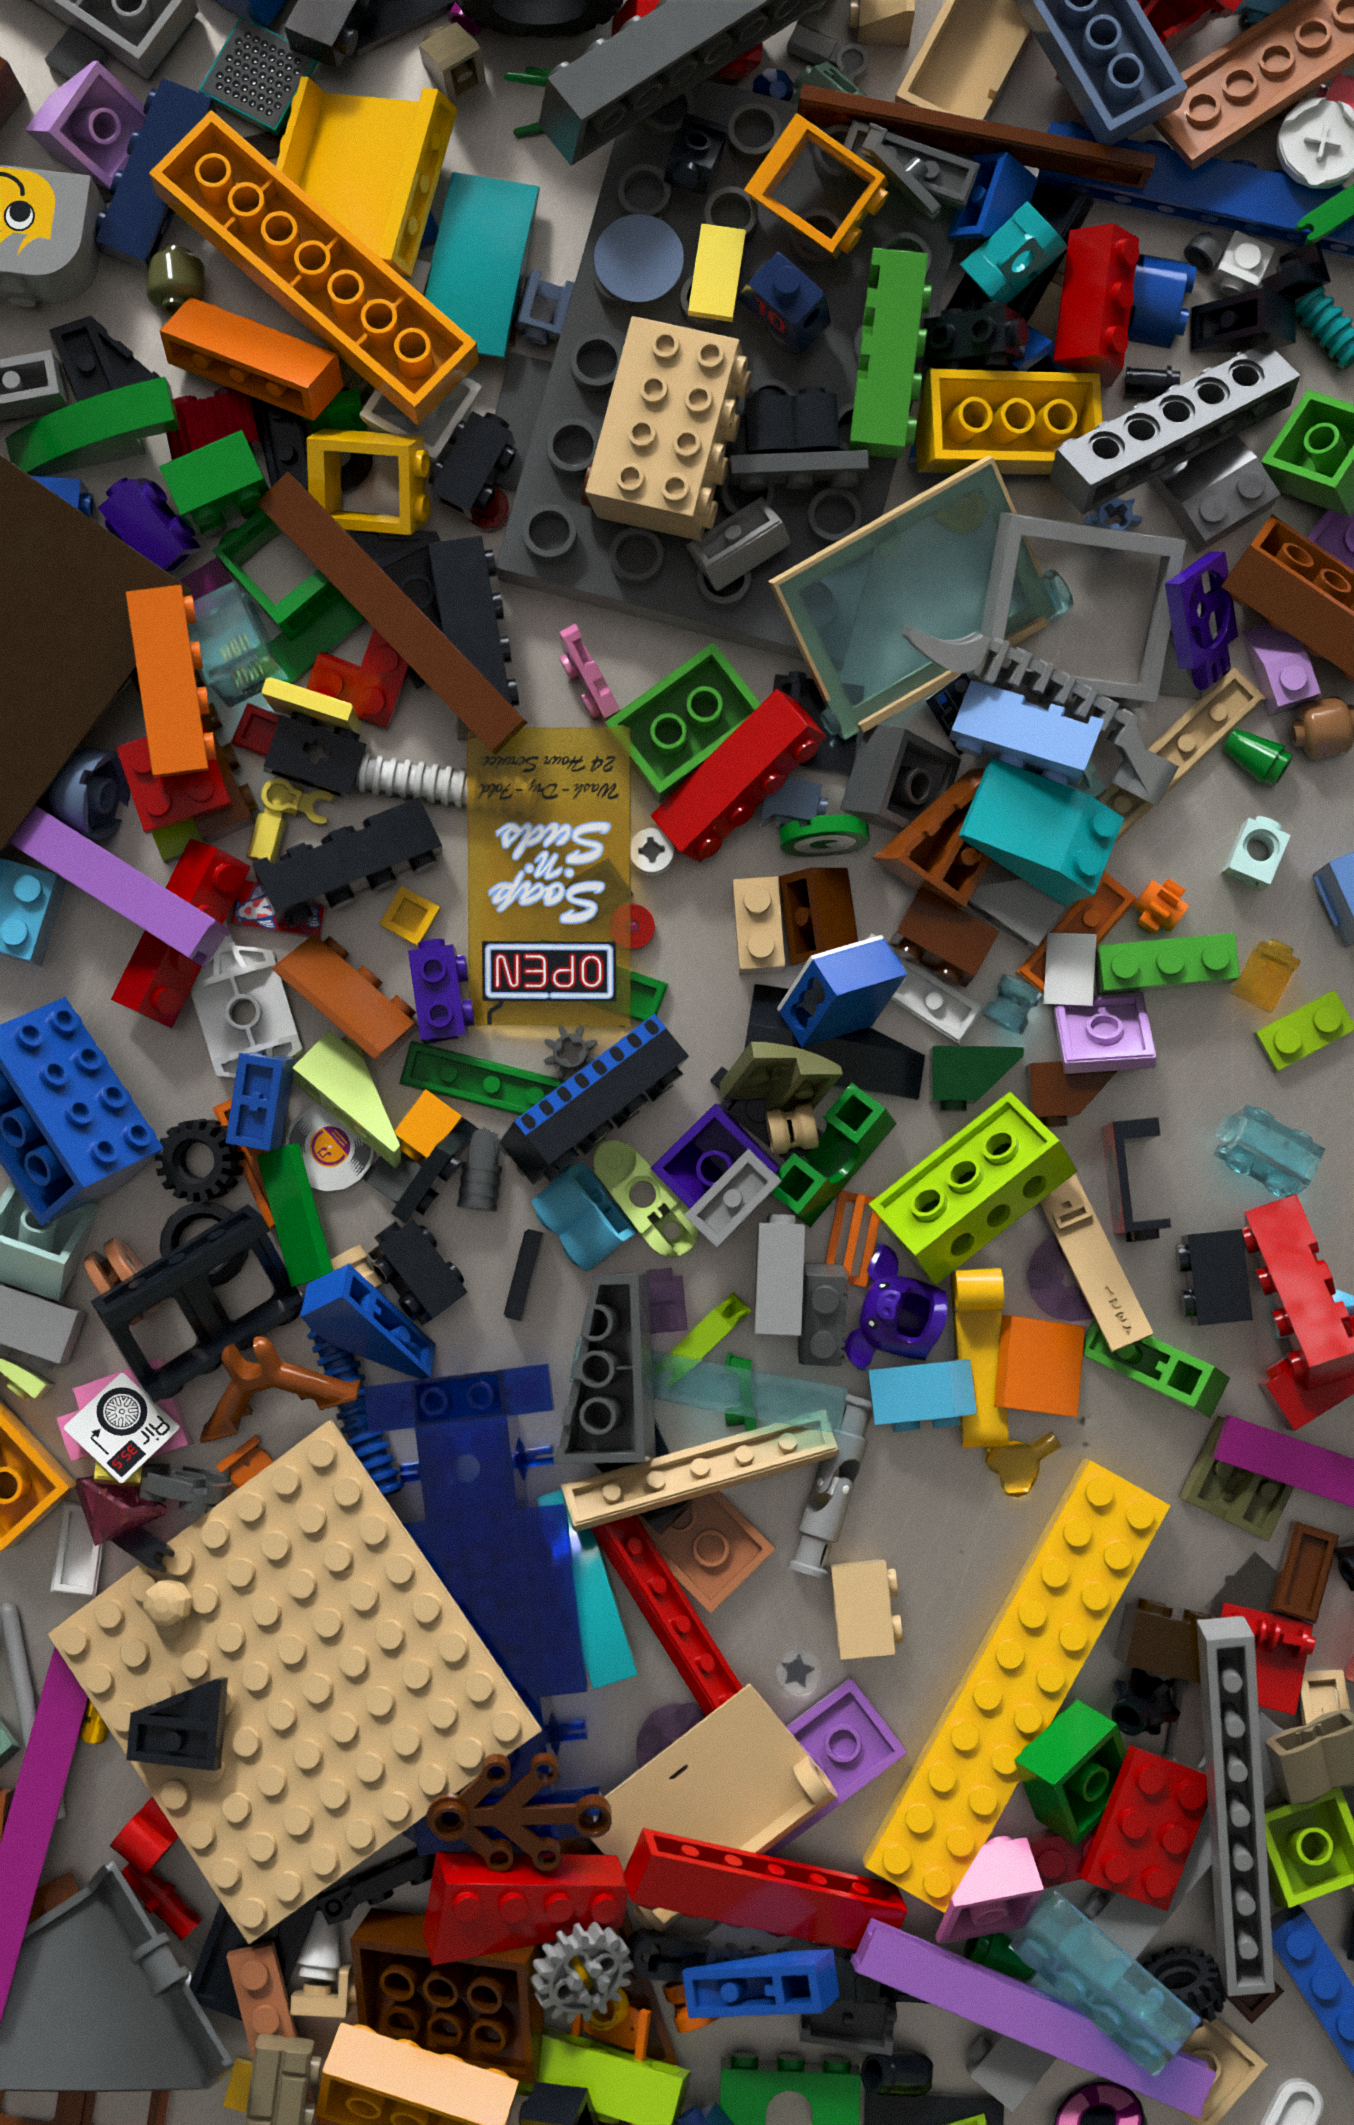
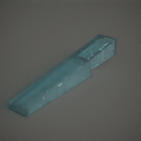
M581 1335L577 1337V1343L569 1381L571 1383L573 1382L572 1373L575 1360H577L579 1348L581 1344ZM652 1350L654 1398L660 1401L840 1434L848 1388Z

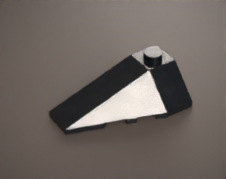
M754 984L744 1050L750 1042H769L800 1048L825 1057L841 1066L842 1076L833 1087L847 1089L853 1083L864 1092L919 1100L925 1055L871 1027L802 1048L777 1010L789 989Z

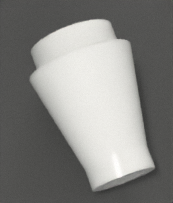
M316 1910L296 1962L300 1964L299 1976L336 1980L337 1969L342 1967L339 1922L328 1925L320 1910Z

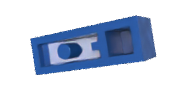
M346 1264L307 1284L300 1318L330 1345L423 1381L430 1378L436 1344L350 1264Z
M833 1949L788 1951L685 1968L682 1971L688 2018L823 2013L840 1997Z

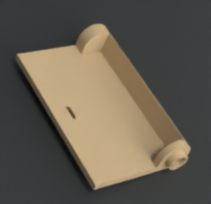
M749 1683L604 1796L612 1808V1824L605 1835L591 1839L604 1855H617L623 1871L626 1869L642 1828L764 1854L838 1795L825 1773ZM687 1764V1766L682 1771H680L677 1775L671 1777L673 1774H675L677 1771H679L682 1767H684ZM591 1808L585 1812L590 1815H596L601 1810ZM638 1904L633 1907L635 1915L646 1929L656 1928L659 1932H664L684 1916L679 1912L660 1908L655 1910L645 1909Z

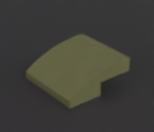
M750 1042L719 1084L723 1100L764 1099L767 1111L780 1109L783 1112L793 1111L797 1105L811 1103L814 1110L842 1076V1069L840 1065L800 1048L769 1042Z
M1218 1416L1179 1498L1269 1542L1294 1487L1213 1459L1212 1456L1225 1418Z

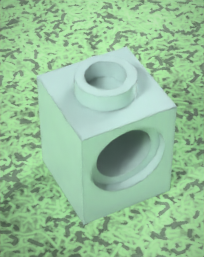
M1257 816L1256 820L1248 818L1239 829L1221 874L1263 891L1271 884L1291 835L1280 831L1282 825L1272 819ZM1259 840L1265 844L1268 850V856L1265 861H1257L1249 855L1247 851L1248 841Z

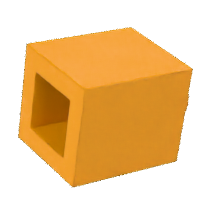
M425 1089L394 1133L402 1139L399 1143L400 1150L419 1163L423 1156L428 1158L435 1146L465 1118Z

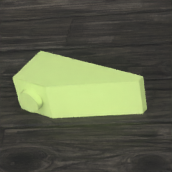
M329 1030L292 1067L295 1085L396 1168L401 1163L400 1145L362 1057L363 1052L350 1038L344 1036L340 1039Z

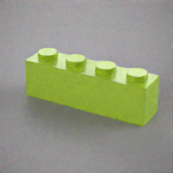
M543 2025L539 2077L536 2082L588 2088L597 2120L605 2123L617 2124L619 2120H623L635 2125H676L675 2120L681 2115L692 2071L646 2057L644 2061L634 2059V2053L581 2036L576 2037L568 2032ZM519 2081L516 2095L530 2096L535 2084Z

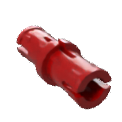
M129 1863L121 1871L130 1888L146 1904L144 1909L149 1914L154 1912L180 1941L203 1920L174 1891L176 1886L171 1881L166 1883L153 1869L144 1876Z

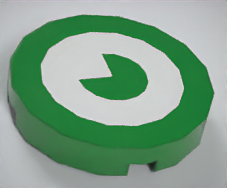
M851 815L815 816V818H810V825L800 827L799 821L795 820L784 825L779 832L780 849L784 853L794 856L817 857L844 854L866 846L870 841L868 823L865 821L861 823V819Z

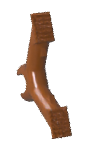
M262 1336L255 1337L253 1340L254 1352L259 1363L248 1362L241 1356L237 1347L234 1344H230L222 1351L221 1359L232 1380L210 1419L204 1424L200 1443L237 1435L242 1417L252 1415L253 1409L249 1403L256 1392L275 1387L297 1394L301 1401L313 1399L319 1410H324L356 1401L361 1380L347 1382L284 1362L279 1357L273 1344Z

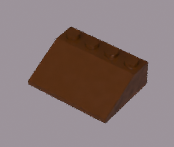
M371 1908L350 1938L359 2025L370 2027L379 2035L394 2040H410L418 2044L421 2049L439 2055L453 2054L463 2059L467 2064L485 2070L488 2068L498 2069L505 2072L512 2079L535 2084L539 2077L544 2009L534 1995L536 1990L530 1982V1977L538 1974L533 1966V1961L545 1959L546 1953L542 1948L545 1943L432 1966L422 1935L425 1915Z

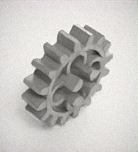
M592 1922L588 1930L584 1931L580 1924L577 1923L574 1924L572 1935L566 1936L565 1933L559 1931L556 1933L558 1943L555 1946L550 1944L542 1946L547 1956L545 1959L533 1961V1966L538 1974L530 1977V1982L536 1990L534 1995L542 2008H546L554 2019L562 2014L567 2023H572L577 2014H580L584 2021L588 2022L590 2021L592 2011L598 2009L603 2015L607 2013L605 2003L610 1999L618 2002L622 1999L617 1989L619 1986L630 1985L631 1980L625 1972L634 1968V1964L628 1957L630 1953L628 1947L611 1927H607L602 1931L597 1922ZM577 1955L580 1959L582 1966L594 1983L591 1989L587 1990L583 1985V1981L570 1962L572 1957Z

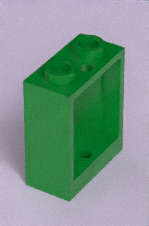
M258 505L252 517L239 528L231 529L225 533L220 539L219 545L212 551L224 568L290 640L343 594L317 569L278 604L274 605L240 567V565L282 531Z

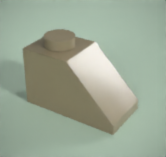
M457 22L447 28L440 26L433 29L424 37L423 42L418 44L424 66L439 90L451 103L486 83L481 48L476 40Z

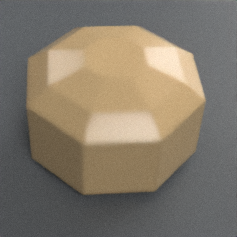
M162 1580L145 1592L143 1610L152 1624L166 1627L175 1626L190 1615L192 1596L183 1582Z

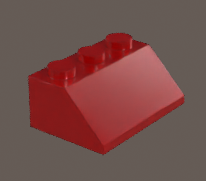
M1115 223L1069 230V248H1067L1053 358V361L1075 373L1100 374V383L1104 388L1112 387L1123 370L1125 351L1128 347L1130 310L1134 301L1135 269L1139 259V238Z

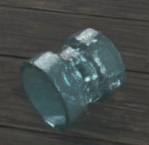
M1003 974L997 985L998 995L996 999L988 1003L982 1015L991 1022L1022 1035L1029 1023L1027 1015L1031 1008L1038 1005L1043 993L1018 978Z

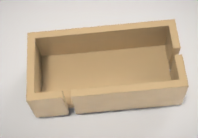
M945 0L895 95V102L988 121L990 112H993L1034 34L1015 1Z

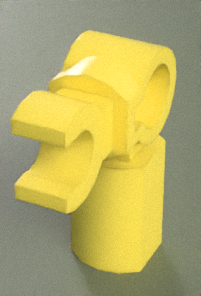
M274 778L266 782L261 790V799L265 811L264 814H257L246 857L253 861L267 857L271 865L275 864L287 825V821L282 819L283 814L297 817L298 813L304 814L312 824L327 826L328 818L317 815L313 811V807L319 801L333 804L334 796L324 790L314 791L311 794L303 793V787L292 785L283 778Z

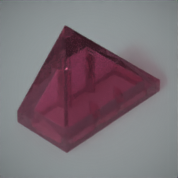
M94 1476L76 1478L75 1488L95 1546L166 1515L167 1506L161 1502L140 1498V1489L138 1487L94 1483Z

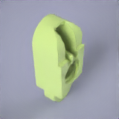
M609 1140L600 1144L593 1157L595 1167L593 1172L649 1246L659 1255L669 1258L680 1257L689 1252L696 1244L699 1230L684 1216L690 1210L687 1205L650 1169L651 1166L628 1142L625 1144L618 1140ZM638 1183L650 1184L656 1191L655 1201L647 1208L636 1207L630 1201L631 1189ZM669 1222H675L681 1228V1233L676 1239H668L663 1233L664 1226Z

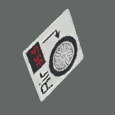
M120 1373L64 1426V1430L120 1483L125 1482L180 1428L156 1403H153L124 1373Z

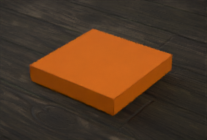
M1002 1315L994 1407L1065 1417H1078L1085 1326Z

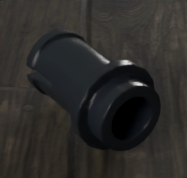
M1167 365L1166 370L1126 367L1124 396H1160L1171 386L1180 384V370H1172L1171 365Z

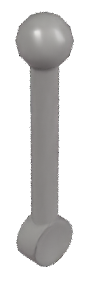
M1173 1678L1171 1681L1173 1685L1171 1689L1174 1692L1172 1704L1180 1711L1183 1693L1188 1690L1189 1683L1186 1680ZM1179 1719L1176 1722H1169L1165 1751L1160 1755L1175 1762L1177 1760L1173 1753Z

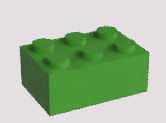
M712 642L605 722L606 732L658 801L661 802L671 795L761 703L717 645Z

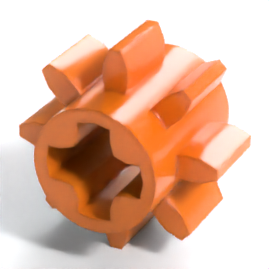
M1169 877L1162 886L1152 879L1133 905V908L1142 913L1136 923L1153 935L1160 926L1170 933L1189 907L1186 902L1180 899L1186 889Z

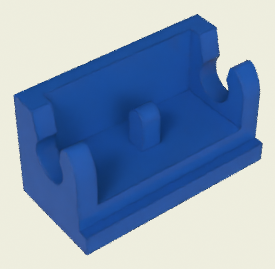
M261 1052L239 1053L225 1143L266 1151L282 1147L293 1079L292 1067L295 1065L296 1058L266 1056Z

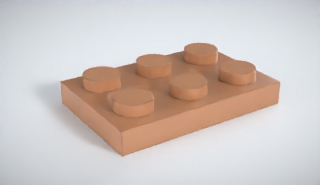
M720 1491L692 1498L694 1503L661 1535L640 1514H637L636 1516L673 1576L710 1614L775 1550V1547Z

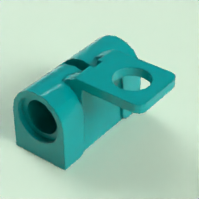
M1026 201L1002 227L976 251L972 252L960 265L992 302L999 301L1009 304L1033 279L1039 276L1069 247L1054 228Z

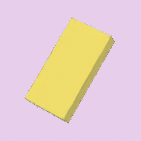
M701 223L688 316L733 322L746 230Z

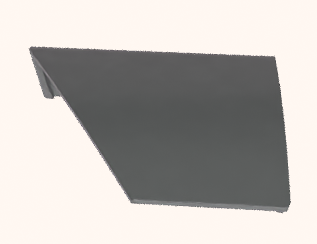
M114 1860L104 1864L95 1873L88 1886L27 1927L0 2027V2091L128 2092L201 2090L213 2087L234 2066L233 2060L186 1983L190 1976L187 1967H180L168 1947L171 1940L166 1932L160 1935L157 1934Z

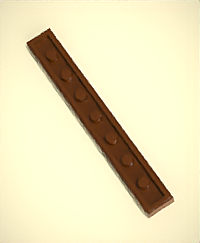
M802 84L797 108L799 115L814 124L830 127L840 124L851 126L853 120L867 125L871 122L887 129V132L933 148L968 155L1008 152L1023 166L1138 189H1145L1153 171L1156 157L1155 154Z
M287 471L257 502L259 507L492 753L496 755L528 723L290 472Z

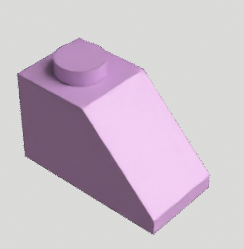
M1269 623L1241 632L1259 690L1265 696L1263 702L1268 717L1299 708L1302 703L1313 701L1321 694L1307 650L1300 640L1288 632H1280L1274 629Z

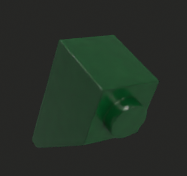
M932 1046L929 1050V1103H940V1111L943 1112L967 1111V1104L976 1103L1024 1056V1047Z

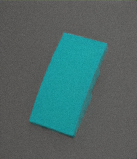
M452 172L435 243L425 298L477 342L478 355L506 360L513 317L516 318L522 277L526 274L540 187Z

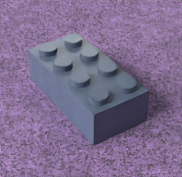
M1014 0L1098 143L1112 146L1180 108L1188 86L1137 0Z

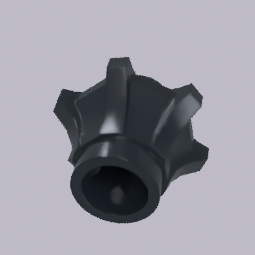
M1133 1668L1130 1679L1126 1682L1117 1680L1114 1683L1113 1691L1117 1701L1111 1712L1113 1722L1117 1723L1119 1730L1126 1735L1136 1736L1145 1731L1150 1735H1159L1161 1733V1724L1164 1722H1176L1180 1717L1181 1712L1173 1706L1170 1697V1688L1173 1685L1168 1679L1163 1681L1160 1678L1147 1675L1142 1669Z

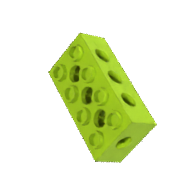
M1008 1092L871 1201L869 1206L893 1240L931 1282L937 1285L1078 1171L1060 1140L1011 1092Z

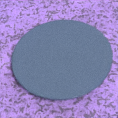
M645 214L624 216L611 223L600 235L594 251L595 270L602 285L614 296L635 303L653 301L668 293L679 280L684 264L683 247L676 232L661 219Z

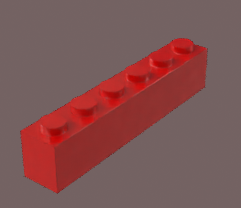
M642 1828L623 1874L631 1902L645 1909L655 1910L660 1908L679 1912L691 1919H699L701 1917L721 1921L733 1928L745 1926L766 1931L775 1937H785L787 1935L808 1940L818 1946H827L829 1944L847 1948L855 1953L870 1918L900 1930L908 1912L898 1887L893 1883Z

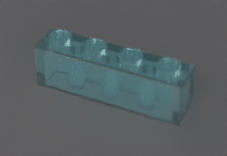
M1056 1890L1008 1946L1020 1956L1027 1966L1033 1968L1049 1982L1064 1999L1070 2001L1087 2016L1098 2030L1107 2034L1130 2055L1136 2064L1145 2068L1154 2077L1176 2055L1202 2021L1199 2016Z

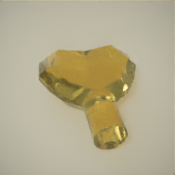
M1052 1431L1031 1445L1009 1440L1008 1446L989 1447L986 1452L985 1463L991 1471L1000 1475V1486L1004 1493L1008 1496L1019 1498L1028 1494L1034 1486L1039 1475L1040 1460L1062 1446Z

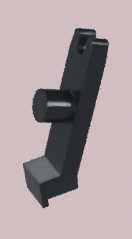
M120 1509L118 1512L109 1511L107 1516L113 1519L110 1527L101 1526L99 1531L107 1539L148 1568L165 1573L167 1568L162 1564V1558L165 1555L173 1557L175 1554L174 1550L164 1541L134 1521L135 1518Z

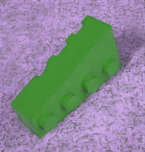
M873 248L848 451L868 450V455L902 459L905 445H914L917 418L909 417L910 401H919L922 374L914 373L916 356H924L927 329H919L921 312H929L932 285H925L927 253Z

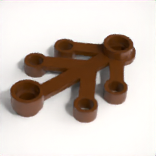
M550 1753L535 1755L530 1762V1772L495 1805L476 1806L494 1787H502L510 1780L511 1763L509 1759L502 1754H492L484 1760L482 1773L459 1795L443 1794L436 1797L429 1804L426 1821L429 1829L437 1838L444 1841L462 1839L485 1859L487 1867L492 1871L503 1872L512 1866L514 1848L506 1839L497 1838L492 1840L478 1826H495L530 1855L538 1869L550 1871L555 1869L561 1861L560 1844L550 1837L540 1838L526 1825L574 1824L576 1830L581 1835L588 1838H598L605 1835L611 1827L612 1808L604 1797L597 1794L586 1795L577 1803L524 1805L543 1786L552 1785L557 1780L558 1760ZM547 1765L551 1767L552 1771L542 1774L536 1769L539 1766ZM498 1766L503 1768L504 1772L500 1775H494L489 1772V1769ZM595 1808L601 1810V1812L596 1815H590L585 1810ZM454 1812L457 1813L458 1816L455 1818H447L442 1813ZM543 1850H550L555 1855L550 1858H543L539 1853ZM496 1851H502L507 1854V1857L496 1859L491 1854Z

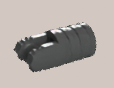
M484 1127L477 1131L474 1130V1134H471L472 1138L470 1139L471 1144H469L467 1162H462L463 1170L460 1177L461 1186L459 1187L457 1207L497 1212L498 1189L501 1182L500 1173H502V1166H498L500 1139L498 1134L490 1132L489 1129L487 1130Z

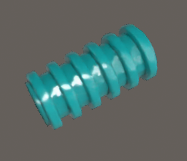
M1323 286L1315 287L1295 304L1296 317L1300 316L1303 319L1301 325L1304 328L1309 326L1312 329L1310 335L1313 338L1318 336L1321 339L1319 345L1322 348H1329V357H1336L1339 360L1337 366L1340 369L1347 368L1354 363V328L1351 326L1353 320L1351 317L1344 318L1342 315L1344 309L1341 306L1336 308L1333 305L1335 299L1332 296L1326 297L1324 295L1326 289Z

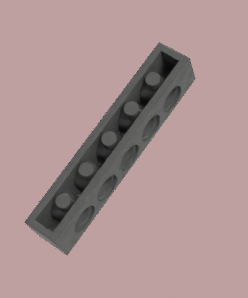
M1267 341L1251 349H1243L1232 359L1216 367L1210 366L1204 369L1197 377L1184 384H1175L1168 388L1164 394L1147 403L1140 402L1120 417L1112 421L1105 420L1089 433L1077 439L1071 438L1063 442L1055 452L1050 480L1084 515L1291 406L1301 375Z

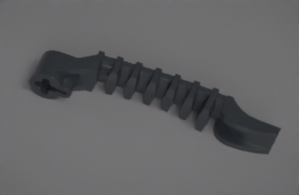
M640 1928L634 1931L626 1942V1946L630 1951L628 1957L641 1976L651 1980L684 1983L682 1971L685 1968L788 1952L783 1948H778L776 1953L765 1952L760 1946L754 1945L751 1946L750 1950H742L735 1943H727L725 1948L715 1947L706 1939L659 1932L653 1928L651 1930ZM653 1944L660 1953L650 1955L649 1962H646L641 1956L642 1952H650L651 1945ZM847 1952L844 1959L834 1953L840 1997L834 2002H839L841 1999L852 2000L857 2004H864L865 2001L878 2005L891 2002L930 2004L855 1972L850 1961L852 1954H855L854 1952Z

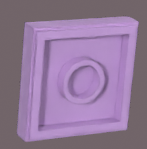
M1143 992L1093 995V1006L1053 1004V1014L1064 1074L1155 1068L1156 1053Z

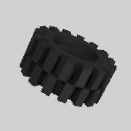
M197 1119L178 1123L179 1126L168 1129L166 1133L169 1137L161 1138L159 1141L164 1148L163 1152H159L155 1156V1161H162L163 1167L156 1169L157 1176H166L167 1180L162 1185L166 1190L174 1189L173 1196L178 1199L186 1198L188 1202L206 1201L222 1197L228 1193L227 1189L234 1188L237 1185L238 1181L234 1178L235 1176L242 1175L244 1167L238 1166V1160H243L245 1157L244 1151L237 1152L235 1146L238 1145L225 1143L228 1126H219L220 1121L214 1119ZM197 1142L208 1146L214 1156L213 1169L203 1178L193 1175L186 1165V1153Z
M1182 1947L1181 1953L1175 1954L1174 1948L1166 1950L1167 1956L1162 1957L1159 1953L1151 1956L1153 1963L1144 1961L1141 1965L1142 1971L1137 1970L1136 1985L1144 2016L1147 2021L1151 2020V2024L1156 2028L1163 2024L1165 2031L1172 2032L1174 2025L1179 2027V2031L1183 2032L1188 2031L1187 2025L1194 2024L1197 2029L1203 2027L1202 2019L1205 2018L1212 2022L1216 2019L1215 2012L1221 2013L1224 2009L1223 2002H1226L1222 1979L1218 1964L1211 1954L1205 1956L1204 1950L1198 1948L1191 1954L1190 1947Z

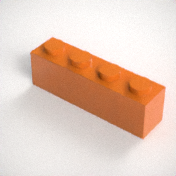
M189 297L159 330L168 364L313 421L344 387L337 353L192 297Z
M181 585L127 591L126 598L153 777L156 779L208 772V760L216 759L213 732H203L201 715L210 714L206 687L197 688L194 670L203 669L199 641L190 642L188 624L196 623L193 596L183 597Z

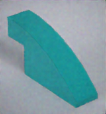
M561 1489L537 1496L558 1577L592 1688L596 1689L637 1676V1666L623 1625L622 1610L601 1545L590 1528L574 1533Z

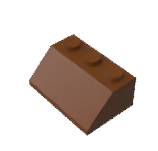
M313 934L280 960L272 970L384 1067L419 1028L411 1019L417 1012L398 995H395L390 1001L377 990L383 982L365 966L362 965L358 971L353 969L344 961L349 952L332 937L328 936L323 942Z

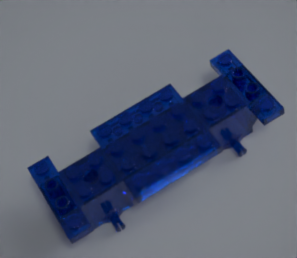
M549 1364L364 1387L369 1433L415 1427L419 1462L400 1464L399 1473L418 1471V1473L400 1475V1479L403 1483L421 1480L426 1520L403 1522L402 1524L542 1729L541 1732L513 1751L512 1757L508 1758L511 1763V1776L508 1783L502 1787H494L476 1806L495 1805L530 1772V1762L535 1755L550 1753L556 1757L559 1764L558 1755L561 1742L588 1740V1730H584L587 1728L586 1720L559 1723L553 1711L551 1696L588 1691L566 1503L526 1507L528 1504L526 1478L529 1467L555 1465V1456L537 1458L538 1455L553 1454V1445L526 1449L520 1436L518 1415L555 1410ZM464 1454L474 1456L480 1464V1473L475 1480H466L458 1472V1461ZM547 1765L539 1766L536 1769L542 1774L552 1771L551 1767ZM559 1765L557 1780L552 1785L543 1786L524 1805L577 1803L582 1797L589 1794L601 1796L600 1784L559 1789V1781L561 1779ZM494 1766L489 1769V1772L494 1775H500L504 1772V1769ZM464 1787V1788L461 1789L459 1792H457L458 1795H459L466 1787ZM591 1808L585 1810V1812L590 1815H596L601 1810ZM454 1812L442 1813L447 1818H455L458 1816V1814ZM426 1816L414 1824L418 1856L436 1854V1852L472 1849L462 1839L444 1841L437 1838L429 1829ZM574 1824L526 1825L540 1838L550 1837L557 1840L583 1837L576 1830ZM478 1826L492 1840L502 1838L508 1840L512 1845L515 1844L495 1826Z

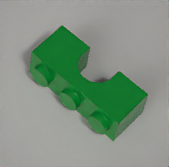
M853 1083L847 1087L823 1116L826 1121V1129L819 1140V1147L812 1149L801 1157L793 1152L776 1173L782 1182L770 1193L777 1202L796 1215L797 1218L810 1228L897 1124L882 1105Z
M751 2052L731 2053V2058H721L719 2106L735 2125H766V2110L769 2102L774 2096L784 2091L800 2093L809 2101L811 2105V2125H859L861 2072L859 2065H851V2059L831 2056L823 2058V2063L805 2062V2057L800 2055L781 2054L777 2056V2061L759 2060V2055Z

